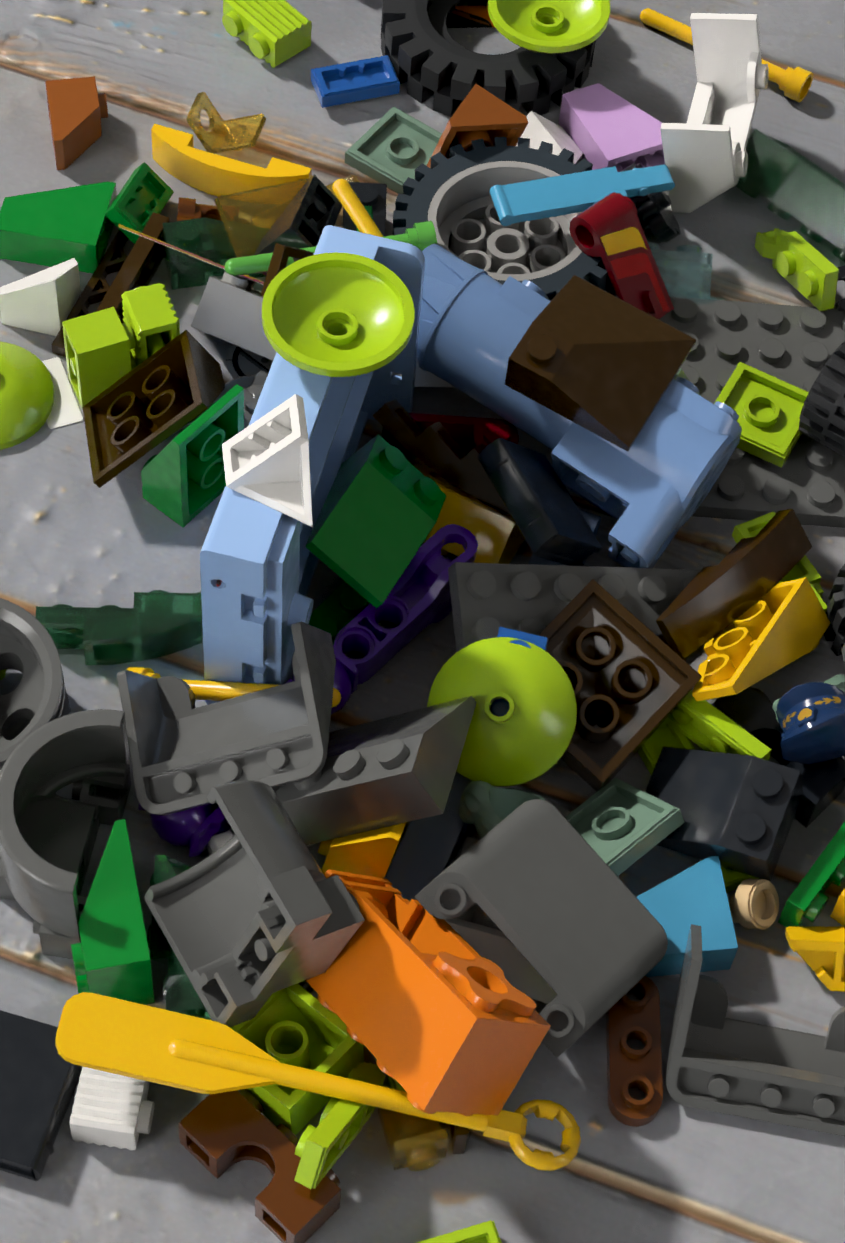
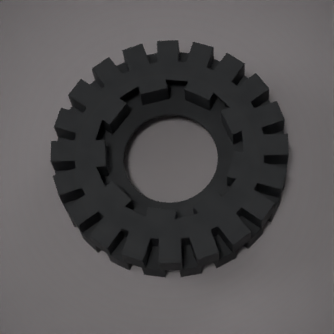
M383 0L381 21L382 55L389 56L400 84L407 82L408 95L421 104L434 95L433 110L450 117L475 84L519 112L520 105H522L528 114L531 111L539 115L549 113L550 101L560 107L562 95L573 91L574 87L581 88L588 77L589 68L592 67L596 40L581 49L559 54L539 53L522 47L505 54H480L459 45L450 36L446 27L448 14L455 10V5L466 0ZM467 0L468 6L488 5V0Z

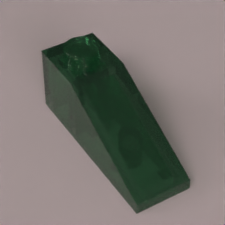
M206 217L162 223L163 242L223 266L231 258L254 255L262 238L268 232V230ZM164 246V259L172 290L207 285L210 276H223L224 272H226L222 268ZM262 272L245 274L253 278L266 277Z

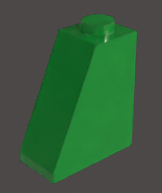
M107 181L5 197L0 210V258L49 267L75 258L80 272L93 274L105 254L114 226L104 214L117 197L116 183Z

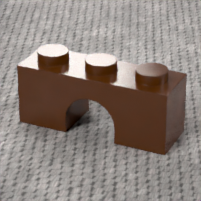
M247 1089L209 1094L178 1123L180 1143L217 1179L229 1167L240 1161L253 1160L265 1165L272 1173L273 1178L268 1186L255 1197V1216L282 1243H305L340 1208L341 1188L338 1187L340 1185L339 1178L330 1169L315 1189H309L294 1181L301 1159L295 1155V1149L299 1141L296 1135L283 1124L275 1127L262 1114L264 1110L261 1103Z

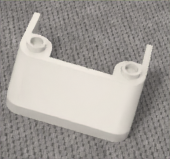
M691 13L690 24L697 85L686 124L662 123L660 128L665 165H667L675 183V187L669 190V197L672 203L671 210L674 213L693 212L736 186L739 177H745L747 174L748 153L746 147L760 89H767L769 77L768 64H762L757 14Z

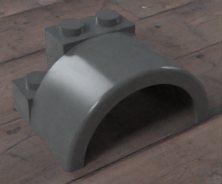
M111 709L87 710L68 714L48 722L23 739L9 755L0 770V898L17 901L34 919L33 933L39 934L42 954L73 960L71 944L81 943L78 922L87 897L80 896L98 830L100 824L113 826L116 820H122L132 785L125 711ZM73 783V800L56 794L61 788Z
M254 780L235 781L211 788L206 796L211 804H218L235 835L225 845L200 863L179 875L149 887L144 896L149 909L212 1021L220 1022L228 1027H233L253 1019L272 993L325 973L365 921L357 900L347 891L338 875L329 878L324 876L274 790L268 784Z

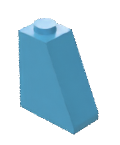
M719 856L707 857L637 896L640 902L663 926L668 938L667 951L664 957L645 976L655 977L681 974L691 924L701 926L702 966L700 972L729 970L738 950V944Z

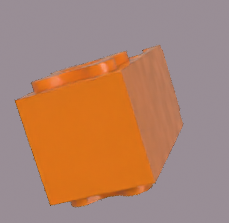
M331 869L327 870L324 874L326 878L338 875L347 891L355 897L365 921L326 972L306 980L318 993V1001L325 1008L335 1013L346 1024V1031L349 1036L366 1046L377 1059L376 1064L378 1068L395 1079L407 1092L408 1101L417 1109L428 1114H434L437 1111L459 1113L464 1116H472L473 1114L499 1115L551 1027L535 1010L536 1003L528 995L511 985L505 978L503 970L496 963L481 957L444 919L432 916L418 900L411 899L409 901L404 899L402 893L398 889L393 888L392 883L388 879Z

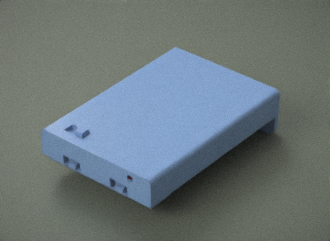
M332 225L323 228L314 255L335 252L364 256L383 264L393 271L408 288L414 303L415 318L411 338L403 351L387 365L362 375L329 377L310 373L292 365L276 352L249 425L293 395L297 394L303 398L309 440L313 527L341 464L357 452L367 420H376L373 415L385 403L397 400L408 413L412 412L425 268L423 252L412 244ZM393 372H394V373H398V374H402V377H401V376H397V375H393ZM226 486L200 552L205 681L282 685L291 679L294 673L292 658L295 646L291 624L298 622L308 624L313 608V599L306 596L319 558L305 547L313 527ZM205 700V702H206L207 705H208V704H212V703L219 702V701Z

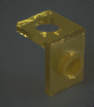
M205 92L197 94L186 118L187 123L206 151L213 154L232 150L239 151L255 146L266 122L263 114L224 121ZM202 109L206 111L209 117L208 131L204 130L200 121Z

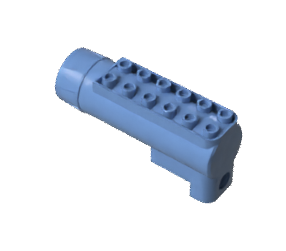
M432 244L422 251L425 256L416 361L419 367L448 382L552 449V467L563 485L618 520L608 535V541L612 543L608 550V557L623 567L653 568L681 526L690 519L706 498L739 444L742 431L740 424L737 422L739 415L722 402L716 401L715 404L709 402L699 395L700 391L693 383L685 378L677 377L669 385L630 450L626 451L505 385L509 357L532 322L551 302L545 298V292L529 280H523L521 283L511 276L502 285L489 276L485 270L463 261L438 244Z

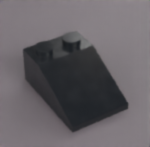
M663 746L645 792L679 808L685 822L657 844L658 846L701 860L707 857L719 856L722 867L771 882L803 796V785L800 770L758 757Z

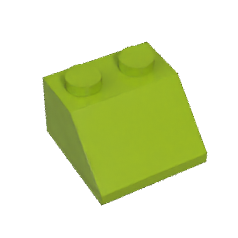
M298 983L272 993L253 1019L230 1027L281 1063L348 1078L351 1070L356 1065H359V1062L364 1063L363 1044L350 1037L346 1031V1024ZM277 1084L247 1089L261 1103L264 1110L262 1114L277 1126L279 1124L285 1125L295 1135L332 1098Z

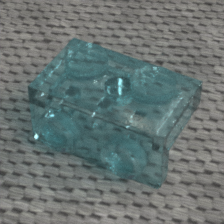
M648 242L669 297L710 300L713 254L702 253L701 247L692 245L677 246L676 251L659 250V244Z

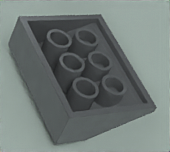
M469 696L329 732L327 759L324 767L317 775L309 779L272 788L305 844L309 845L443 814L477 702L474 698Z

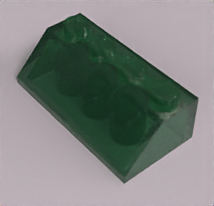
M755 129L748 139L746 147L748 153L747 174L745 177H739L736 187L755 199L760 193L771 201L767 207L770 211L786 221L791 216L803 223L799 229L803 234L818 243H821L823 238L836 246L832 253L845 262V184L781 140Z

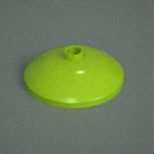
M488 0V14L495 28L514 44L534 52L559 54L581 49L601 36L609 21L610 0Z
M322 253L300 259L284 268L274 277L267 287L262 301V326L269 343L275 351L292 365L310 373L323 376H357L370 373L387 365L406 347L414 327V303L404 282L383 264L356 254Z
M0 341V450H3L29 439L45 424L53 407L54 387L48 369L36 355L15 344Z
M510 637L483 639L456 652L436 675L427 703V707L469 696L474 698L477 703L456 771L472 781L481 780L495 787L521 785L549 771L566 752L572 740L577 719L574 690L562 666L554 657L539 646L524 641L531 647L530 649L519 644L509 643L513 640H521ZM497 699L506 700L510 706L507 714L501 717L493 715L490 710L491 704Z

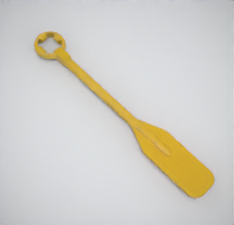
M82 992L68 999L63 1007L56 1032L55 1046L58 1054L65 1061L74 1065L200 1094H217L273 1084L481 1131L485 1137L509 1142L514 1154L526 1165L537 1170L554 1171L567 1166L577 1156L581 1144L580 1128L574 1116L564 1106L551 1100L534 1099L521 1104L514 1112L501 1110L499 1115L473 1114L472 1116H464L459 1113L437 1111L434 1114H428L417 1109L408 1101L406 1091L281 1063L220 1022L96 993ZM534 1113L537 1118H545L550 1121L556 1118L563 1124L565 1130L561 1133L562 1142L560 1148L564 1154L554 1157L551 1151H542L537 1148L532 1152L523 1142L527 1127L525 1116Z

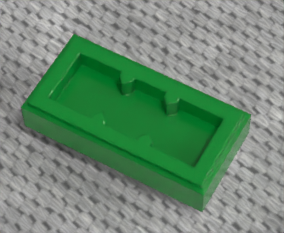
M144 162L134 170L104 215L135 244L139 235L119 228V224L142 233L153 212L160 214L174 192Z

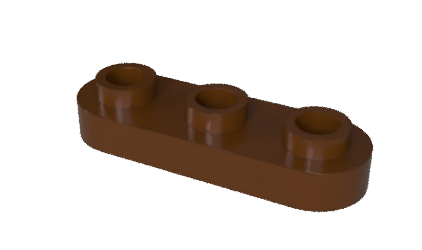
M644 976L629 990L638 992L642 996V1000L632 1001L625 994L606 1012L608 1106L612 1115L619 1122L632 1127L644 1126L653 1121L659 1112L663 1100L660 996L657 986L647 976ZM638 1039L642 1042L644 1048L634 1050L628 1046L626 1041ZM638 1088L644 1092L646 1098L642 1100L633 1099L629 1095L628 1090Z

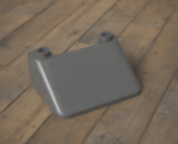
M304 622L291 624L295 646L292 658L294 682L195 708V694L182 679L172 676L156 679L129 670L118 672L117 680L122 710L125 711L136 795L140 805L149 813L169 815L211 804L206 796L212 787L221 784L254 780L274 788L309 779L317 775L325 765L329 741L336 666L331 633Z
M533 799L522 803L414 896L432 916L444 920L459 917L477 903L557 993V996L540 1013L551 1025L542 1042L556 1058L575 1043L662 960L667 951L668 938L663 926L553 804L541 799Z

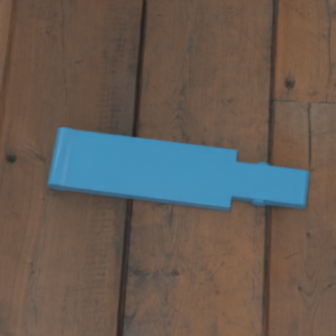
M667 165L640 169L633 168L632 170L618 172L616 166L507 185H494L490 188L489 192L501 225L509 226L514 223L583 212L613 192L620 193L626 197L646 196L651 193L672 190L675 187V183Z

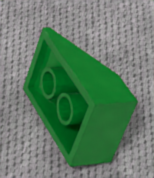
M236 384L188 427L184 428L158 454L150 457L141 470L143 498L182 528L222 494L225 489L226 480L222 444L244 430V389Z
M378 434L341 464L305 547L375 608H378L384 603L436 524L446 494L440 490L434 480L424 476L415 468L398 448L391 446Z
M126 819L114 822L78 922L81 943L71 944L78 994L82 992L96 993L148 1005L155 1003L151 959Z

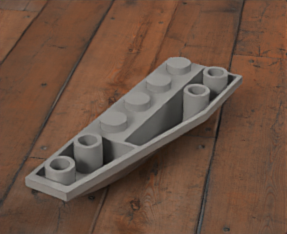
M224 272L223 276H210L191 327L274 360L276 351L269 343L262 326V292L253 288L255 282L242 276L230 275ZM416 362L414 387H454L434 374L422 370ZM393 372V375H397V376H401V377H402V374H398V373H394V372Z

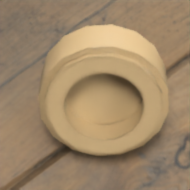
M749 878L743 880L736 892L728 900L732 921L740 923L744 928L767 929L775 922L778 915L779 896L775 886L766 879Z

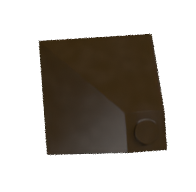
M574 275L532 322L508 360L505 385L616 446L629 451L694 347L696 339Z
M187 330L82 407L93 483L99 488L208 409L225 389L220 364Z
M594 579L538 635L548 638L549 642L546 652L554 657L566 672L576 699L577 719L575 731L561 759L596 792L607 785L632 759L702 678L696 670Z

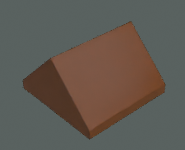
M475 84L449 119L432 156L441 152L449 159L450 147L461 144L467 152L471 150V140L482 138L486 147L494 146L495 137H506L507 146H516L518 137L522 136L528 124L527 117ZM431 158L427 164V167L429 168L431 164Z

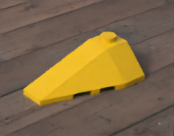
M807 577L777 583L756 604L704 644L703 649L708 657L698 668V673L702 678L692 691L696 702L736 695L817 648L819 640L830 625V621Z

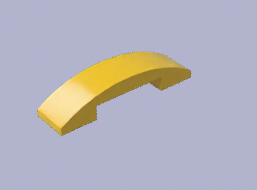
M154 124L151 128L153 159L164 170L195 189L223 199L254 205L288 206L302 186L312 176V168L272 157L267 168L196 149L194 148L193 134Z

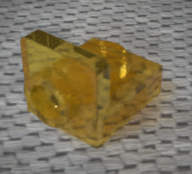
M378 1108L379 1118L394 1170L408 1167L410 1171H422L434 1167L440 1162V1159L446 1158L449 1139L446 1130H441L438 1121Z

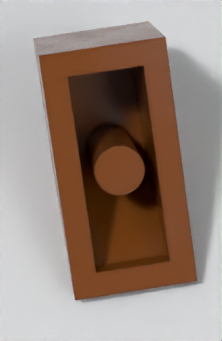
M95 76L45 81L57 170L68 168L102 136L101 118H108L106 93L97 92Z

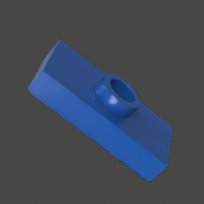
M388 55L311 69V82L322 108L398 94L400 91V82Z

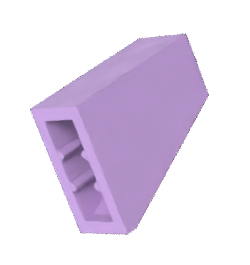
M600 83L578 88L562 95L559 125L563 127L583 152L582 159H586L593 164L592 170L616 166L617 171L620 172L634 162L636 164L640 163L643 168L665 165L660 131L662 122Z

